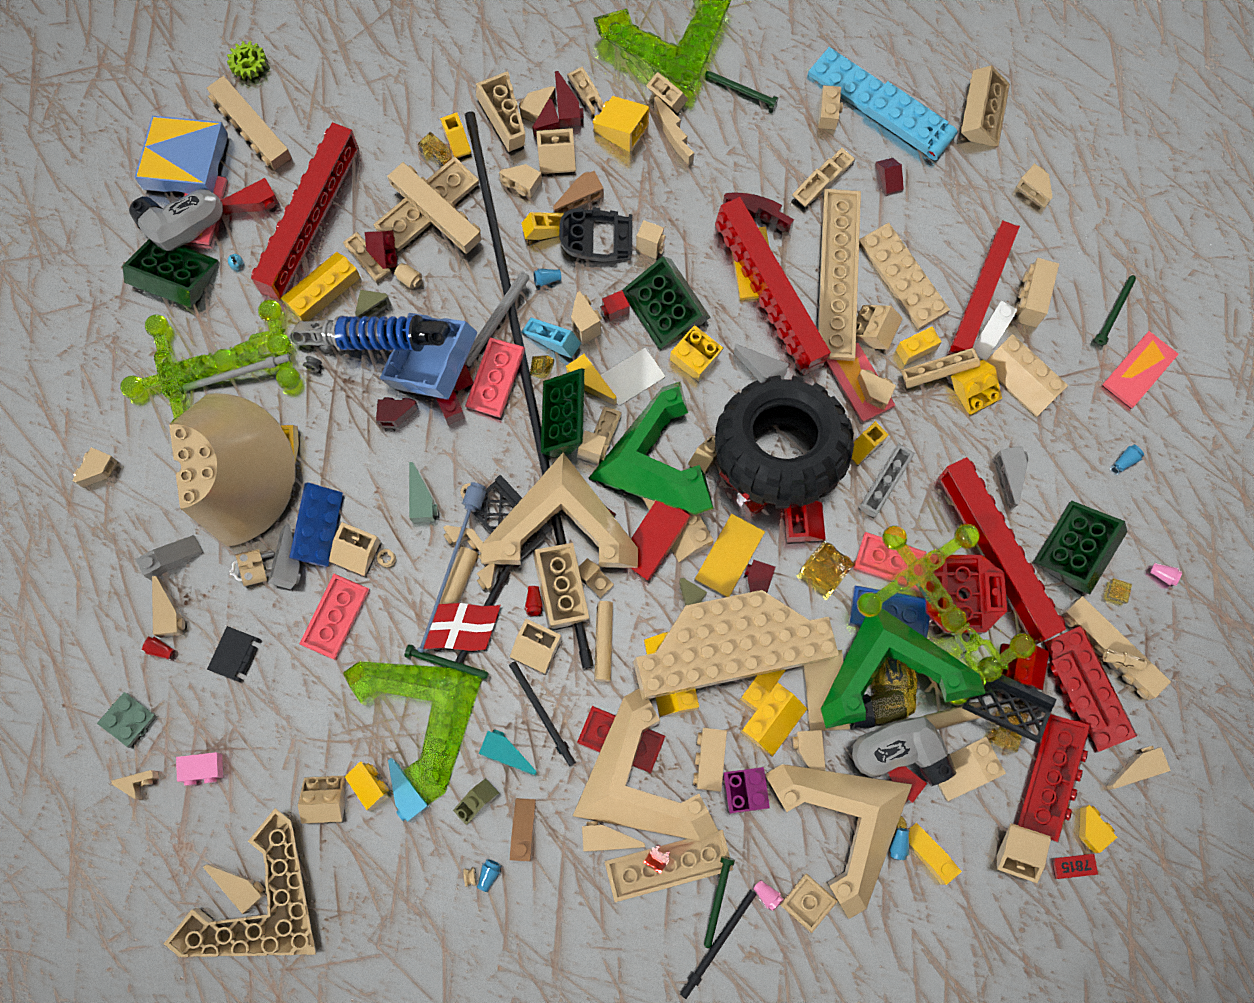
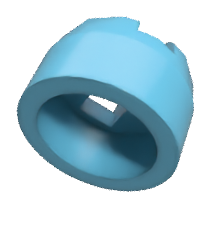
M232 254L228 257V264L233 270H239L243 267L244 261L240 255Z

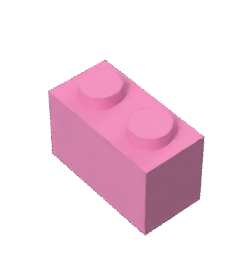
M215 752L176 757L177 782L184 783V786L197 785V781L204 780V783H216L217 779L223 778L222 754Z

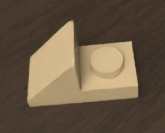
M588 558L578 566L581 580L600 599L614 587V584L601 572L600 567Z
M149 770L111 780L113 786L132 798L142 800L140 786L152 785L154 780L159 779L158 771Z

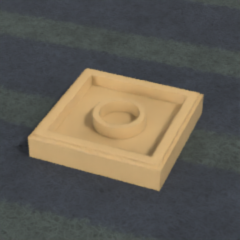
M805 873L780 906L809 932L813 933L838 901Z

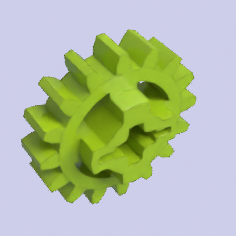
M242 41L241 46L235 44L236 49L231 48L232 54H227L229 59L227 63L231 72L235 73L236 77L241 75L243 79L246 76L252 79L253 74L258 77V71H264L262 66H267L265 61L267 57L263 48H259L257 43L253 45L251 41L248 44Z

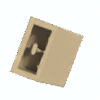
M573 128L537 131L541 174L576 172Z
M579 291L576 294L571 321L573 333L581 344L584 345L601 334L602 324L600 320L602 318L599 312L593 310L590 306L591 301L587 295L583 296Z
M863 305L856 321V341L873 349L888 350L903 318L892 306Z
M341 522L333 539L329 562L365 576L381 541L373 534Z
M525 619L516 637L510 658L545 674L562 641V636L533 621Z
M305 777L298 801L301 824L342 822L345 809V777Z
M1010 823L996 856L997 870L1038 883L1045 868L1051 837Z

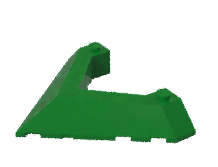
M680 381L660 389L588 479L602 482L619 490L623 489L628 493L652 501L657 500L667 506L677 509L681 508L696 515L714 509L707 480L700 465L680 471L646 455L649 448L654 446L660 437L663 427L671 419L689 413Z
M872 602L821 707V713L826 729L866 720V710L862 698L888 657L897 659L907 664V667L916 672L923 673L932 678L933 681L940 685L945 703L985 694V690L979 673Z

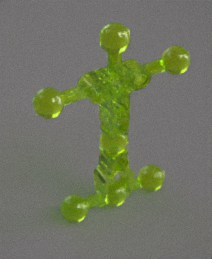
M269 299L261 302L258 307V315L263 321L267 322L269 331L252 334L249 340L237 344L233 348L229 347L230 350L219 349L214 355L209 353V355H199L178 362L168 349L165 337L169 331L167 319L159 314L149 316L145 321V330L155 340L157 351L154 354V361L158 374L142 379L134 375L123 378L120 383L122 394L127 398L137 399L143 395L145 389L161 385L163 395L170 401L174 417L173 422L184 413L182 401L185 398L183 384L213 376L215 373L219 374V371H230L234 369L235 365L239 368L240 365H251L264 361L271 356L278 357L284 354L291 356L292 353L289 352L291 341L284 334L285 329L280 328L278 321L282 315L280 304ZM267 342V348L270 353L259 355L258 345ZM246 352L244 357L239 358L241 353ZM165 357H168L167 361L162 362ZM290 361L279 364L280 369L276 374L277 384L286 390L296 388L300 382L299 372L291 367ZM206 363H210L207 368H203ZM191 368L189 373L184 374L187 369ZM169 374H173L171 378L166 379ZM173 391H177L174 396H170Z
M962 524L958 526L952 540L937 550L927 552L919 559L916 558L906 544L907 534L902 527L892 525L884 530L882 535L884 545L890 550H897L907 564V567L893 577L892 582L877 593L866 592L859 597L857 608L863 616H877L882 610L883 602L899 591L908 590L916 585L931 607L939 612L938 616L941 617L943 627L950 631L952 635H955V639L963 651L961 653L962 660L968 667L979 673L983 686H985L986 681L993 682L998 680L1002 675L1003 669L1008 670L1007 664L1015 658L1026 659L1034 653L1035 642L1033 638L1028 634L1019 633L1011 639L1010 648L999 654L990 640L982 639L973 628L969 627L970 623H967L965 612L956 607V604H953L951 596L933 573L944 564L948 556L961 547L970 549L978 543L979 532L974 525ZM932 554H936L939 557L937 564L931 562L930 556ZM916 565L921 566L923 569L921 576L914 573ZM900 576L904 577L907 581L905 587L898 585V578ZM928 581L932 582L935 586L933 592H929L926 589ZM941 597L946 600V607L943 609L938 606V600ZM965 630L970 634V639L967 642L962 639V633ZM983 645L991 656L982 658L978 665H976L970 655ZM969 697L955 701H950V703L954 705L964 704L969 699Z

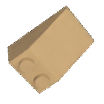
M984 737L950 753L957 773L949 780L938 785L946 800L950 801L1006 773L987 737Z

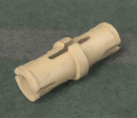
M1105 649L1103 653L1104 662L1117 664L1121 668L1129 667L1144 671L1147 662L1145 658Z

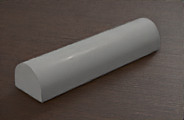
M900 443L897 444L859 506L864 513L872 517L878 515L913 458L914 452Z

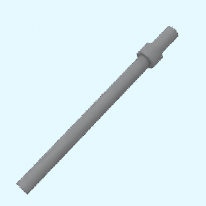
M289 354L278 357L271 356L261 362L183 384V389L186 392L267 367L271 369L277 367L278 364L290 361L291 358Z

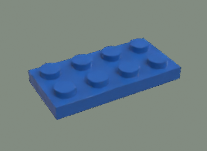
M309 482L304 484L289 558L328 567L343 492Z

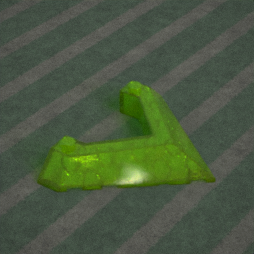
M693 0L696 14L691 19L678 45L661 40V37L649 31L647 33L632 24L627 8L594 17L593 20L599 36L694 94L731 0Z
M361 661L344 671L343 675L349 687L363 705H366L381 694L432 703L421 757L405 768L404 772L428 805L444 795L482 678L448 667Z

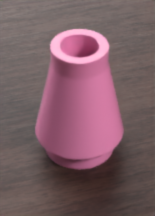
M1154 563L1150 571L1151 574H1154L1170 586L1171 584L1176 586L1182 575V571H1179L1176 567Z
M762 880L753 888L766 908H770L772 911L784 900L781 897V893Z

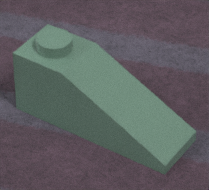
M409 462V518L412 522H435V516H438V504H435L414 463Z

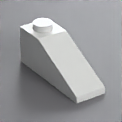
M1003 301L999 303L972 347L975 349L979 359L985 361L988 359L1017 312V309Z

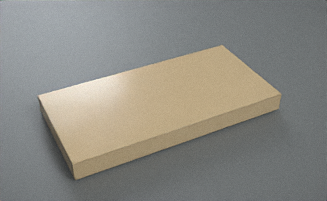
M838 650L839 656L834 659L803 665L809 731L850 729V724L826 729L821 713V707L843 664L842 650Z

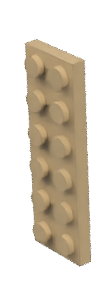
M455 156L427 179L430 184L429 186L432 189L436 188L439 190L442 198L446 201H451L453 205L479 184V180ZM404 198L373 225L377 231H394L395 249L399 252L430 226L432 222Z
M890 223L859 239V246L918 330L949 313L950 308Z
M722 829L702 841L685 839L604 862L614 902L720 874L723 864L720 862L721 856L730 857Z

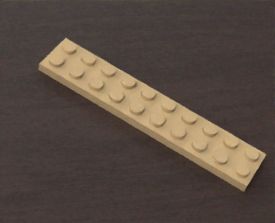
M824 190L818 331L831 352L827 359L855 360L861 191Z

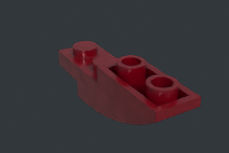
M725 193L723 204L741 197L753 220L759 216L761 220L770 222L781 231L789 233L792 229L794 219L781 212V204L755 194Z

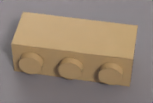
M703 728L702 733L698 732L697 744L700 745V753L696 752L695 765H698V773H694L693 785H696V790L721 792L727 730Z

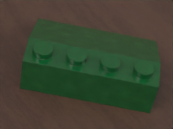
M148 239L122 265L124 283L191 308L201 297L219 261L183 246L175 250L166 251Z
M662 256L622 289L625 297L660 349L685 336L694 325L699 327L711 318L672 259Z
M580 368L543 381L541 454L559 458L563 452L566 456L571 455L583 443L585 369Z
M1071 500L1036 557L1034 564L1069 586L1090 595L1128 532L1126 523L1121 519Z

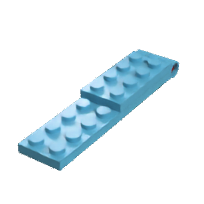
M828 47L808 71V76L822 85L841 87L840 97L926 154L932 160H937L958 134L957 129L953 125L948 124L947 120L889 81L884 84L831 47Z

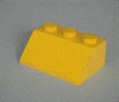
M777 682L740 733L773 757L807 708L793 693Z

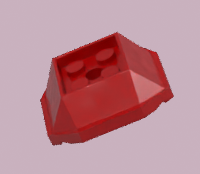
M942 555L924 573L926 613L944 633H986L1007 612L1005 572L996 567L983 555ZM959 590L966 593V599H962L959 596Z

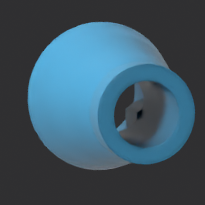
M538 268V270L533 272L535 285L542 287L561 280L560 269Z
M1133 444L1127 447L1114 464L1123 472L1126 468L1141 461L1144 453L1137 445Z
M897 828L889 849L892 858L898 860L907 859L909 855L908 829Z
M486 859L485 863H482L479 883L477 885L478 889L484 892L489 891V888L501 872V864L491 859Z

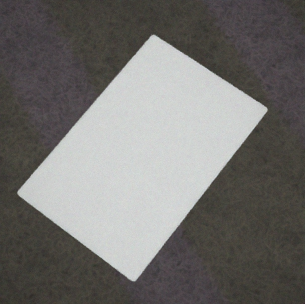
M643 348L601 374V377L616 395L617 404L620 406L663 379L665 375L647 349Z

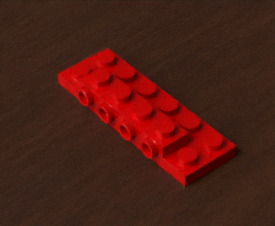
M1079 626L1044 642L1053 659V665H1051L1052 672L1055 676L1059 675L1062 681L1060 688L1065 695H1069L1071 699L1069 706L1073 713H1078L1080 717L1078 722L1090 725L1088 734L1091 735L1098 752L1137 737L1084 628Z
M1050 714L1018 826L1050 836L1051 841L1059 842L1063 824H1065V820L1070 821L1072 809L1069 806L1071 801L1076 800L1078 790L1074 788L1076 781L1080 782L1082 778L1081 762L1085 763L1087 760L1088 751L1085 750V744L1090 729L1089 724Z

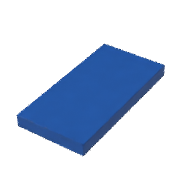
M854 586L849 618L850 625L861 626L872 602H874L927 638L930 616L926 613L925 598Z

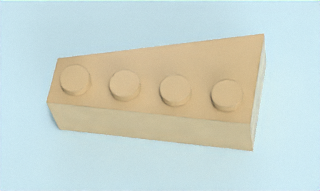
M506 71L476 83V97L508 152L524 146L525 130L513 93L509 72Z

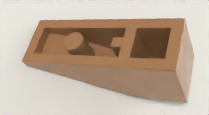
M585 172L578 177L555 203L553 213H565L568 210L579 208L604 197V188L596 172Z
M516 798L510 860L532 862L536 799Z

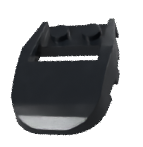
M593 207L592 210H583V208L568 210L560 219V243L568 254L582 259L599 262L631 259L633 215L629 214L628 217L618 215V211L610 210L608 212ZM594 222H613V253H593Z

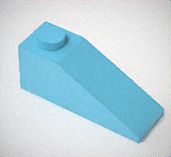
M530 318L521 332L523 335L554 352L570 358L573 357L581 344L571 330L535 318Z
M390 758L388 764L395 806L398 808L396 813L402 821L411 822L430 806L395 759Z

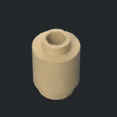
M401 263L397 266L394 275L397 276L399 281L410 289L418 288L421 285L422 274L408 264Z

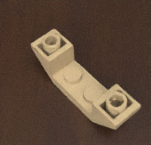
M448 525L443 527L446 532L443 536L449 544L453 542L456 545L462 527ZM465 528L461 543L467 540L473 550L477 548L480 552L478 557L481 560L483 542L473 529ZM488 564L477 573L479 579L476 581L483 590L487 588L491 592L494 586L497 564Z

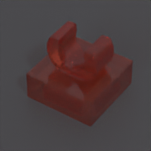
M657 845L651 849L643 863L661 874L670 860V852L667 851L664 855L659 851L661 846Z

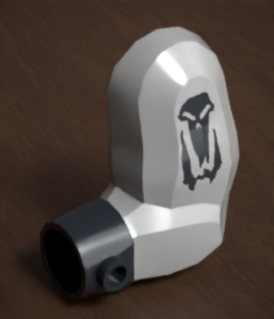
M205 189L192 191L182 199L171 202L164 208L147 196L137 198L129 208V214L138 228L158 247L166 251L175 250L197 238L206 228L214 225L220 219L223 212L222 202L219 197Z
M914 717L888 723L872 732L859 736L853 744L852 757L855 766L861 773L871 778L881 777L897 767L913 763L919 765L918 769L930 786L943 783L957 773L942 737L935 726L924 717Z

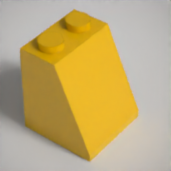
M612 96L609 101L604 103L601 113L594 117L592 122L594 132L630 152L649 126V107Z

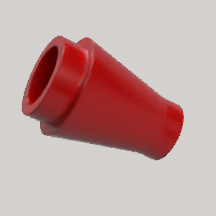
M529 586L524 610L529 616L541 615L544 607L539 586Z
M148 636L142 646V651L145 654L168 660L174 652L173 648H170L155 636Z

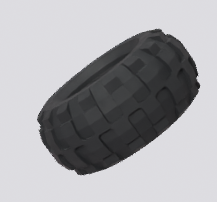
M780 375L769 376L765 382L760 383L756 380L742 389L741 393L738 392L729 400L717 421L715 451L722 473L729 478L730 484L741 494H748L752 501L764 505L766 502L775 504V508L787 509L790 505L798 504L801 507L815 502L817 497L822 498L837 487L839 480L845 477L854 449L852 424L845 414L844 407L835 396L830 397L828 391L825 390L826 388L815 382L813 385L805 383L804 378L792 376V380L781 379ZM787 425L804 432L810 438L814 447L806 454L796 458H778L763 451L756 443L754 437L767 427Z

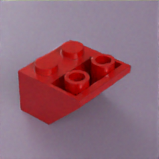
M815 501L801 507L798 504H793L787 509L784 508L787 543L826 540L822 502Z
M1002 643L997 673L1035 690H1043L1049 652L1036 645Z

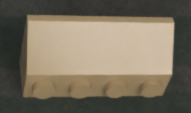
M992 65L973 70L961 133L971 142L996 147L999 146L1010 83Z
M1013 334L986 360V362L995 367L998 382L1036 417L1069 386Z
M643 498L650 510L655 501ZM687 510L684 511L692 517L671 547L678 563L712 546L714 541L700 515L689 513Z
M573 543L536 549L533 557L548 629L567 627L589 619Z

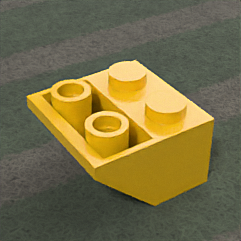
M694 325L671 351L670 360L699 382L711 369L722 352L723 347Z
M981 360L978 367L951 375L954 391L970 415L1002 399L996 369L985 360Z
M361 761L345 776V779L365 809L371 811L390 798L388 794L390 789L384 781L377 778L379 773L373 764L370 765V763Z

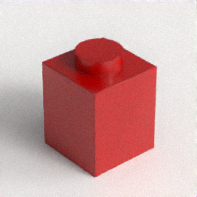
M622 290L602 298L600 309L603 316H607L609 321L630 313V305Z

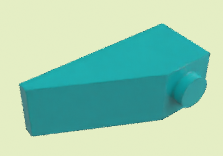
M495 729L493 732L487 731L479 751L480 755L537 776L538 772L513 744L504 737L505 733Z

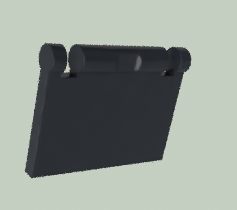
M227 626L207 670L241 683L243 679L236 677V674L239 672L245 675L257 647L250 644L252 640L259 643L261 639Z

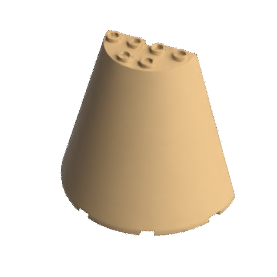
M206 394L169 424L173 458L181 464L180 471L176 473L179 504L183 512L229 547L248 542L264 533L281 516L290 500L292 486L295 482V459L290 441L282 430L281 425L264 408L248 399L235 395Z

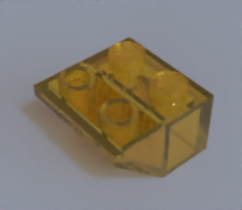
M824 540L800 569V572L831 595L855 563L848 556L840 553L834 545Z

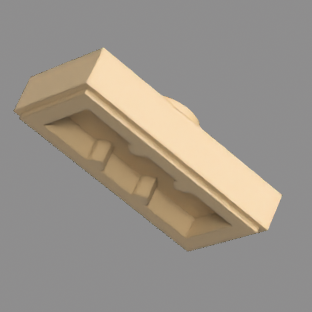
M604 406L594 433L606 437L605 444H608L609 448L622 412Z

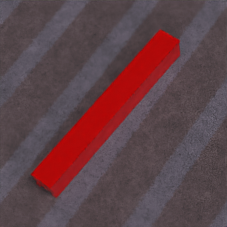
M1002 220L1000 227H998L949 352L955 354L973 347L1020 228L1019 225Z

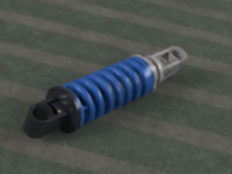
M340 315L336 316L334 321H300L291 331L289 337L296 345L335 346L338 351L347 349H404L406 351L414 350L420 352L425 345H443L451 329L444 321H424L420 315L408 316V319L404 316H400L398 319L395 316H391L388 319L386 316L380 318L376 316L371 318L363 316L359 318L358 316L348 317Z

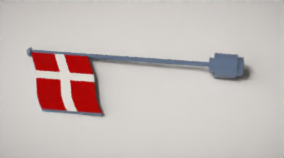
M471 482L462 501V504L465 506L464 509L468 511L420 648L418 647V651L421 653L425 649L435 648L465 651L484 650L487 647L501 604L495 606L465 603L439 604L470 514L481 509L486 495V487L479 483Z

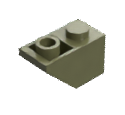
M485 778L467 793L453 811L465 825H468L495 799L499 792Z

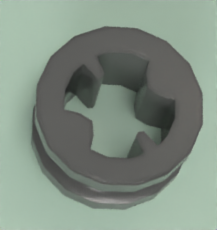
M306 356L305 359L307 361L303 363V366L311 371L318 372V366L322 362L317 358Z

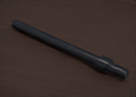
M505 564L502 571H499L496 577L497 581L484 606H492L503 584L510 577L508 574L513 565ZM460 650L455 662L463 664L469 651Z
M516 661L510 663L509 667L554 740L558 753L562 754L569 767L573 766L576 762L568 750L570 749L566 741L563 742Z
M751 889L696 971L692 972L688 977L689 981L680 993L683 998L687 999L694 987L700 984L702 975L757 895Z

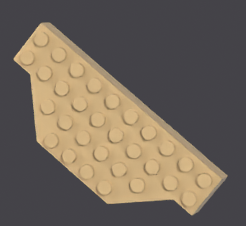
M760 590L686 605L657 651L653 654L636 657L633 662L642 700L831 660L839 656L829 617L808 620L765 591Z

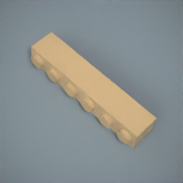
M224 75L207 87L210 101L214 105L218 104L221 114L224 117L228 116L230 118V124L235 130L238 128L241 131L240 135L246 142L248 140L251 142V148L256 154L260 153L262 155L261 159L267 166L271 165L276 170L292 158L287 147Z
M402 162L387 176L390 185L465 254L482 240L480 228L475 223L471 224L463 212H458L451 201H446L442 198L439 190L436 188L432 189L429 186V182L424 177L420 178L411 165L407 166Z
M1083 596L1076 599L1061 614L1069 627L1075 629L1082 626L1098 655L1103 656L1105 649L1120 653L1127 652L1132 656L1146 659L1147 664L1144 671L1129 667L1121 668L1117 664L1107 662L1112 669L1119 671L1123 675L1122 678L1130 685L1132 684L1137 689V693L1142 698L1147 700L1154 699L1170 684L1171 681Z

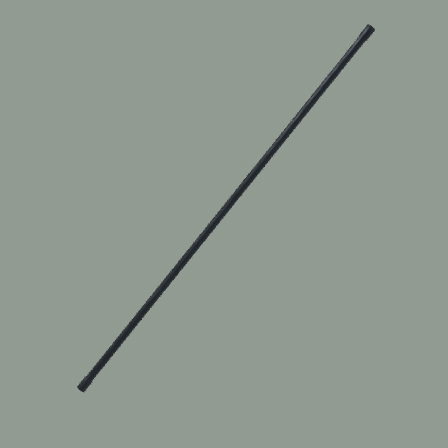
M469 111L465 113V120L470 134L501 285L505 296L511 287L479 139L475 112ZM514 301L507 311L514 344L524 347ZM524 352L519 369L543 476L550 468L548 455L541 454L542 427L527 357ZM559 511L551 517L557 546L567 544ZM582 621L574 624L582 669L593 668L594 664L591 650L588 646L584 622Z

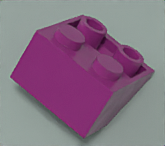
M764 767L723 772L729 814L770 808Z

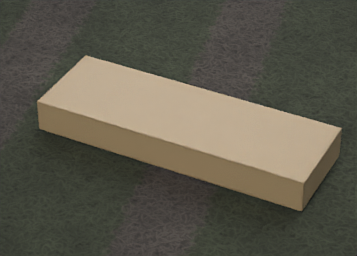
M358 232L343 241L344 246L376 283H379L391 273L389 268L383 269L366 251L365 240Z

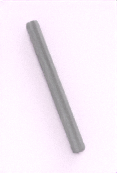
M520 272L474 340L465 361L467 367L472 365L530 279L529 275L525 272Z

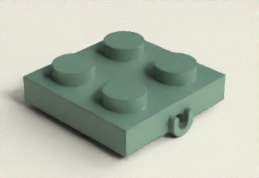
M123 692L97 724L126 747L130 748L139 736H143L146 733V728L156 716L126 692Z

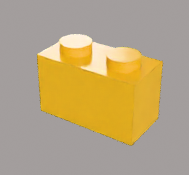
M932 326L901 341L896 351L904 365H907L936 351L942 341Z

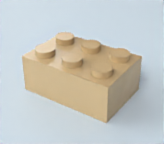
M1037 258L1033 264L1029 265L1028 271H1025L1022 282H1025L1024 287H1021L1018 298L1021 300L1020 304H1017L1015 308L1017 309L1015 322L1037 328L1048 313L1059 263Z

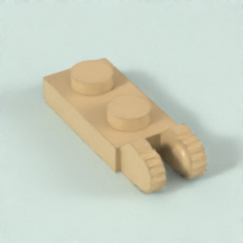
M580 67L568 73V80L582 103L586 105L590 115L595 114V109L591 104L593 100L596 101L598 108L602 111L604 103L585 69Z

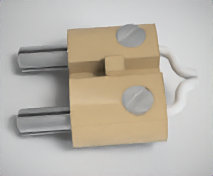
M259 549L235 554L237 560L233 562L232 569L229 572L230 576L233 575L237 581H242L243 587L267 581L266 577L270 576L271 569L264 570L262 559L274 556L273 550L260 552ZM236 563H238L241 578H238L237 574L232 573L235 570Z

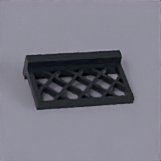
M501 475L495 478V482L485 489L486 499L483 500V503H486L485 513L471 512L490 533L497 526H489L487 524V517L499 516V525L501 517L508 515V513H501L502 503L511 504L514 508L522 499ZM494 488L500 492V500H489V493ZM488 503H499V513H488ZM546 523L537 531L540 535L538 539L524 543L521 559L545 538L547 539L552 535V529Z
M980 665L977 673H979L982 684L986 686L988 691H985V694L966 698L962 709L1039 743L1057 699ZM999 692L1005 695L1006 700L998 701L995 693ZM990 695L994 703L986 705L982 697ZM977 698L981 707L976 708L969 705V701ZM1019 701L1026 708L1017 710L1014 702ZM1009 703L1013 712L1005 714L1001 705ZM997 707L1000 715L993 716L988 709ZM1033 710H1039L1045 713V716L1037 719ZM1028 712L1032 721L1024 723L1020 714ZM1016 716L1020 724H1011L1008 717ZM1035 724L1038 734L1035 735L1029 732L1026 726Z

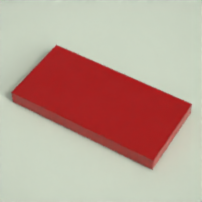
M656 500L631 538L638 547V568L631 569L650 581L692 516L681 508H673Z
M592 706L577 744L600 753L616 715ZM650 729L644 731L633 767L651 774L666 736Z

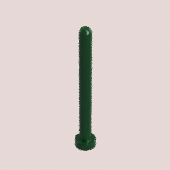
M706 71L705 76L711 80L769 104V108L774 109L779 99L777 96L769 97L711 71Z
M1134 275L1129 276L1101 333L1096 335L1094 339L1096 343L1100 345L1108 343L1109 338L1107 336L1136 281Z
M408 644L404 656L409 659L413 656L479 678L488 679L489 677L487 671L430 653H421L414 649L415 646Z
M721 856L720 862L723 864L704 940V947L708 949L712 946L730 866H733L735 863V859Z

